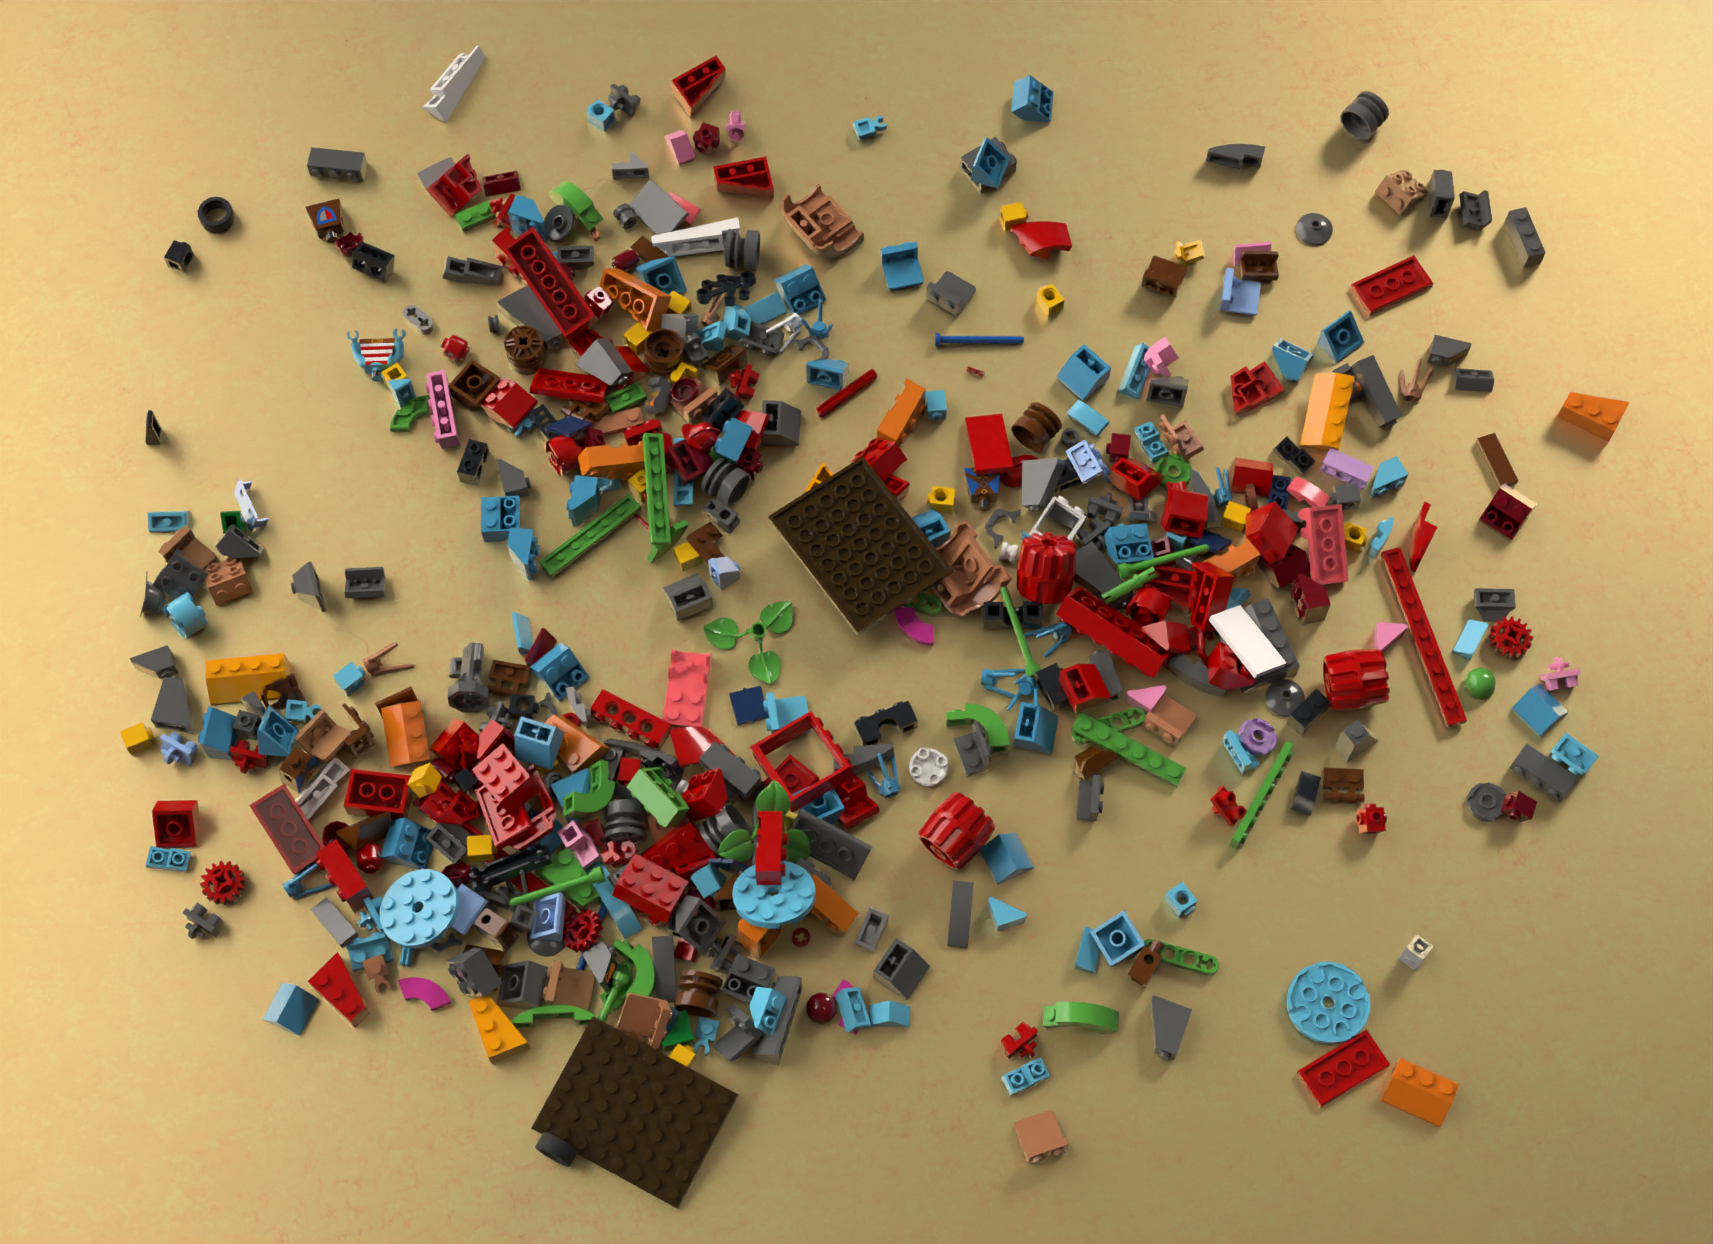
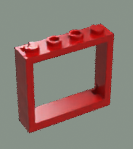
M812 711L750 746L754 759L769 781H777L787 792L790 800L789 810L792 813L854 777L852 773L854 766L851 764L848 757L844 758L842 755L844 752L838 743L834 744L832 734L828 729L824 730L821 718H816ZM813 728L840 769L793 796L766 758V755Z

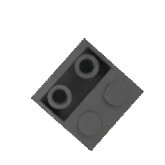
M763 400L762 413L767 414L769 419L761 438V444L799 446L801 410L783 401Z
M698 573L662 588L677 621L713 607L712 596Z
M896 938L874 969L873 978L908 1000L930 968V965L914 949Z
M472 948L446 961L449 966V973L458 980L459 989L464 995L485 997L502 984L501 979L480 948Z
M737 954L721 992L751 1003L756 987L771 988L776 977V971L772 967Z

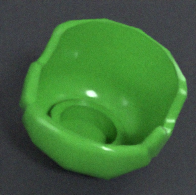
M1481 667L1472 669L1467 673L1465 686L1473 698L1482 700L1494 694L1496 679L1491 671Z

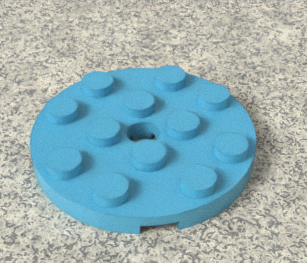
M783 861V864H786V877H782V885H757L755 865L747 868L737 878L733 887V903L737 913L746 922L761 928L776 929L780 928L779 925L788 923L793 925L811 911L815 903V884L810 874L797 864ZM778 891L779 893L774 896L769 895L770 893Z
M420 869L403 875L390 886L382 900L380 922L384 932L395 943L406 948H422L437 942L444 936L443 933L451 924H454L459 911L457 889L444 874L435 870ZM419 903L423 904V909L416 913L414 910L420 905Z
M1318 962L1302 969L1292 980L1286 999L1288 1014L1294 1026L1307 1038L1323 1044H1339L1355 1037L1366 1024L1370 1014V996L1363 984V980L1350 968L1335 962ZM1323 999H1332L1334 1006L1326 1008L1323 1004Z

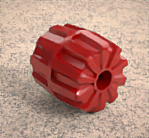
M1045 532L1044 535L1033 533L1031 538L1025 537L1022 541L1017 565V590H1019V594L1035 603H1061L1072 590L1076 570L1075 543L1068 540L1066 536H1054L1050 532Z
M1380 649L1349 650L1324 657L1323 679L1327 698L1331 701L1330 707L1333 710L1362 709L1388 702L1390 687L1387 680H1389V674L1386 671L1387 663L1384 654Z
M954 792L933 811L919 830L918 835L923 845L937 859L953 869L960 870L983 848L995 831L996 826L993 824L992 818L984 814L985 810L982 807H977L972 799L965 797L962 793Z

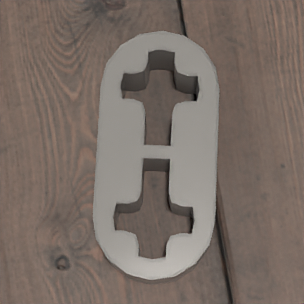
M415 305L405 307L403 315L408 324L421 334L426 335L433 331V321L426 313ZM409 313H415L417 318H415L413 315L409 316ZM421 322H423L424 324H428V326L422 327Z

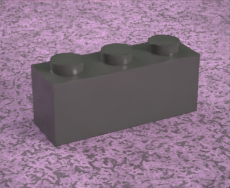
M311 147L307 167L311 176L363 181L367 160L363 152Z
M1527 208L1509 211L1504 224L1523 268L1541 264L1546 252Z
M714 741L699 758L700 766L707 771L720 768L724 784L746 801L761 784L760 772L754 767L749 768L745 765V761L740 756L732 755L728 747L722 743L719 745Z
M1527 743L1510 766V769L1517 776L1524 777L1530 781L1533 787L1540 788L1551 799L1558 800L1559 802L1562 801L1578 778Z

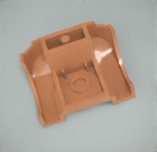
M820 184L816 185L813 191L800 201L792 202L789 193L783 197L781 210L784 220L816 255L823 258L839 257L864 240V232L857 231L852 219L831 196H826L821 191Z
M968 521L957 523L953 535L936 548L952 568L953 573L931 587L951 613L962 616L982 609L984 602H993L1001 594V587L1007 586L1012 580L1001 564L996 566L975 540L978 534Z

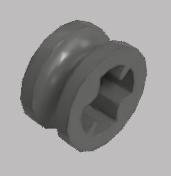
M495 315L493 318L488 316L490 333L494 330L500 332L498 315Z
M1072 428L1065 429L1061 437L1062 444L1066 447L1075 446L1078 443V432ZM1067 435H1068V437H1070V435H1072V436H1073V440H1072V439H1070V441L1067 440Z

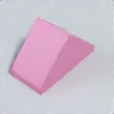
M680 130L665 136L679 166L695 160L687 133Z
M1377 622L1374 629V649H1380L1384 653L1405 634L1408 626L1406 624Z
M1166 685L1127 691L1125 699L1131 706L1143 709L1145 715H1147L1149 711L1152 713L1161 698L1165 696L1167 688Z

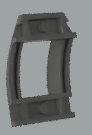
M610 738L603 743L611 749L601 757V760L608 761V780L616 782L621 757L624 758L626 752L640 755L639 752L641 750H651L673 756L645 745ZM681 768L682 772L678 776L671 772L669 774L665 771L662 773L666 780L670 779L672 781L671 788L674 792L680 783L685 768ZM615 783L613 798L637 800L631 795V791L627 786Z

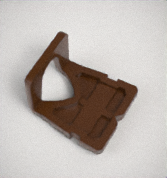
M294 673L288 674L284 678L281 677L263 687L260 695L266 708L269 706L267 701L268 690L281 694L279 700L271 705L274 710L285 707L287 700H306L302 689L298 687L299 682Z

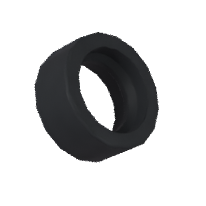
M211 197L204 200L197 211L203 228L212 233L226 231L232 226L235 219L232 206L222 197ZM222 208L226 210L225 217L219 221L211 222L206 219V215L213 209Z
M546 1132L541 1135L535 1146L543 1155L566 1167L571 1166L578 1154L574 1147Z

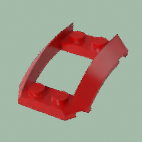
M534 764L525 770L541 787L537 794L544 811L530 820L533 831L508 845L519 851L527 849L535 842L553 832L555 808Z

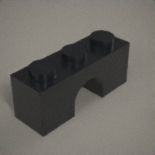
M984 602L983 629H1014L1007 608L1003 606V602ZM1023 602L1022 606L1015 608L1022 629H1042V603Z
M900 701L886 710L884 708L877 710L871 716L859 717L854 722V730L861 746L881 743L879 729L884 725H893L899 735L918 728V720L910 702Z

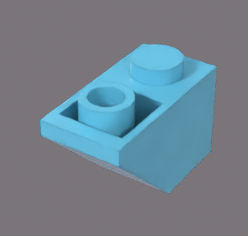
M738 304L726 306L723 320L726 323L725 337L738 341L741 337L748 336L751 317L745 308Z
M1397 456L1380 463L1370 492L1371 497L1376 495L1382 496L1394 487L1398 489L1405 484L1408 473Z
M711 863L691 876L692 881L703 898L709 895L711 898L714 897L724 886L723 884L727 879Z
M756 987L749 1006L755 1028L768 1035H773L787 996L772 988Z

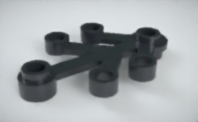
M744 271L740 276L719 274L716 276V281H702V288L696 291V299L700 304L705 305L709 303L712 297L727 292V296L724 297V304L726 306H734L736 288L742 286V290L739 291L740 300H749V288L756 284L757 279L755 274L750 271Z

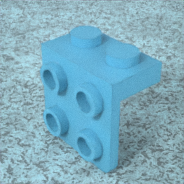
M774 692L766 693L767 700L763 701L764 712L769 714V719H766L767 731L771 730V734L808 713L805 696L775 699Z
M1567 732L1555 747L1550 750L1553 753L1551 757L1560 764L1563 762L1570 766L1568 770L1576 776L1580 774L1584 776L1599 757Z

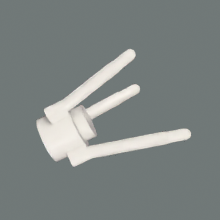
M793 313L787 319L766 331L770 333L782 326L789 332L793 331L779 350L780 354L786 349L792 339L801 332L800 327L803 323L800 316Z

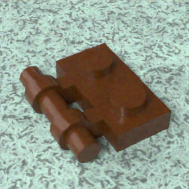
M569 399L570 407L563 406L561 413L565 417L572 416L592 422L593 426V421L589 419L594 418L598 420L610 408L606 402L602 404Z
M493 660L489 680L495 681V685H487L489 693L498 697L500 695L511 697V694L526 695V691L519 690L520 686L528 687L532 669L528 665ZM502 684H513L512 689L502 687Z
M1323 768V789H1331V793L1324 792L1323 800L1331 801V803L1348 801L1350 804L1364 802L1365 795L1357 794L1356 792L1363 791L1364 769ZM1338 790H1349V793H1339Z

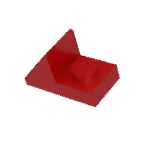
M890 475L883 481L898 502L908 494L910 488L908 481Z

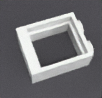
M1054 496L1029 533V536L1031 537L1033 533L1043 535L1038 530L1056 504L1079 519L1067 537L1068 540L1072 541L1086 520L1085 511L1077 506L1072 508L1068 505L1069 501L1062 496L1058 498Z

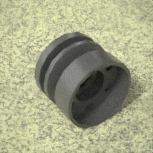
M1363 91L1353 100L1352 104L1345 108L1340 115L1343 127L1349 134L1357 139L1367 140L1388 119L1389 109L1379 96L1370 91Z
M728 229L723 250L726 267L731 268L732 260H734V266L738 268L740 260H744L745 269L757 270L760 255V231L747 230L745 238H742L740 229H737L736 237H734V230Z
M721 457L708 469L703 478L701 490L709 493V496L713 498L717 496V501L731 508L744 495L749 486L751 476L741 468L735 469L733 463Z
M621 799L608 802L605 806V820L608 822L605 824L606 842L614 841L621 845L625 841H631L637 845L646 841L647 833L645 831L647 830V825L643 822L647 819V811L640 801Z
M727 803L719 814H716L715 817H708L706 821L699 825V831L703 839L717 855H719L718 850L722 841L731 832L744 829L749 833L750 837L752 836V830L746 819L735 807Z

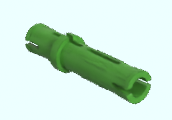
M1153 566L1138 575L1134 574L1133 578L1102 593L1103 599L1111 595L1110 598L1105 600L1106 605L1138 587L1141 589L1147 582L1158 578L1157 573L1148 576V574L1155 571Z

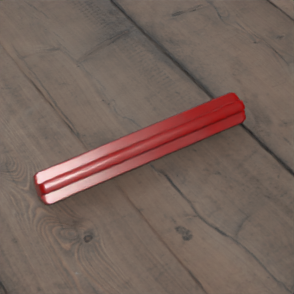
M874 369L868 370L820 404L815 409L817 415L823 417L877 378L876 371Z

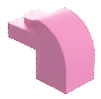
M1164 337L1148 349L1144 361L1153 374L1157 373L1159 375L1162 373L1164 377H1168L1172 374L1167 366L1179 357L1169 341Z
M571 821L557 832L565 846L574 852L583 868H588L601 858L593 839L576 821Z

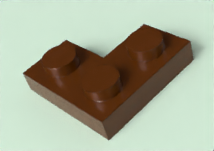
M711 521L685 538L707 564L711 558L725 557L714 544L723 535Z

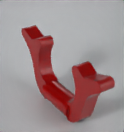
M1199 630L1197 634V652L1208 668L1205 637L1208 641L1214 640V631L1203 632Z

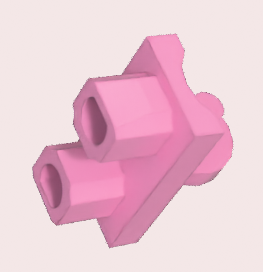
M730 111L727 131H729L730 139L737 142L744 137L745 120H741V111Z
M1557 657L1554 658V664L1548 665L1549 670H1555L1556 672L1540 675L1541 681L1545 680L1548 691L1560 689L1558 678L1564 677L1565 687L1578 686L1577 675L1581 674L1580 668L1564 671V668L1569 667V662H1562V659Z

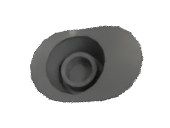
M148 571L146 572L145 599L140 617L142 612L161 613L165 603L164 591L147 581Z

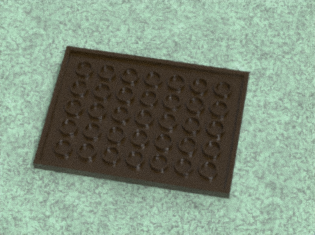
M863 456L768 516L769 522L857 636L953 573L952 568Z
M592 1016L531 1129L540 1134L546 1132L560 1138L574 1147L578 1155L679 1209L739 1094Z

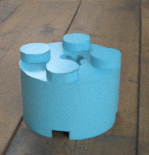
M188 592L163 607L167 618L171 616L172 626L185 639L208 624L204 617L205 612L199 605L196 607L193 604L194 600Z

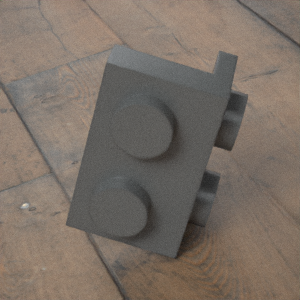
M1484 190L1479 195L1466 191L1459 194L1463 226L1482 230L1492 222L1488 191Z
M751 321L749 335L744 338L741 337L740 341L744 342V346L754 350L756 346L762 348V353L772 355V353L778 354L785 333L778 330L767 333L766 331L770 327Z
M384 567L345 569V598L385 596L386 577Z
M1093 775L1092 781L1079 782L1078 820L1097 821L1098 813H1102L1103 801H1099L1100 794L1104 792V782H1101V775Z

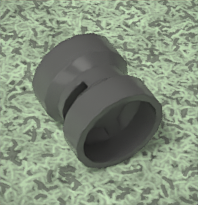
M626 203L619 205L613 212L614 217L620 220V224L624 229L633 227L638 221L637 215L631 212V208Z

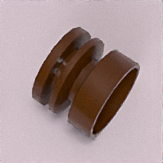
M526 325L515 327L505 336L504 347L509 366L519 374L530 375L536 373L538 368H542L545 365L547 358L540 332L532 326Z
M666 328L656 329L649 333L645 339L644 363L651 374L656 377L661 376L662 378L670 377L673 370H677L680 363L683 362L684 344L680 335Z
M1033 402L1023 412V416L1019 417L1012 425L1011 431L1017 441L1033 452L1040 453L1050 443V439L1054 438L1056 433L1062 429V423L1050 408L1041 403Z
M682 971L678 987L683 991L676 993L674 1009L682 1012L684 1009L688 1015L696 1017H715L719 1001L714 997L721 995V989L719 988L722 987L723 980L716 975L702 971Z

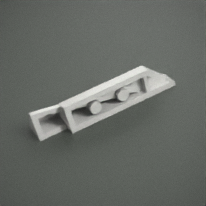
M476 46L469 55L465 53L458 55L431 87L430 91L435 96L424 105V109L441 121H448L484 61L485 55L480 46Z
M738 218L654 235L652 236V246H657L669 257L724 250L723 244L728 229H733L734 237H736L737 229H740Z
M335 756L326 762L295 799L307 819L315 813L338 786L336 782L350 771Z

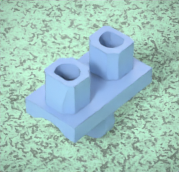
M175 731L169 736L163 734L160 737L162 741L160 750H162L161 754L165 755V763L171 764L173 761L177 763L181 761L188 766L193 763V756L197 751L196 743L190 740L185 745L181 744L182 736Z

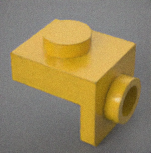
M1200 240L1182 245L1180 241L1176 242L1175 256L1184 265L1205 259L1203 244Z
M681 362L677 370H673L670 375L671 383L674 384L680 378L696 377L698 379V370L692 364Z

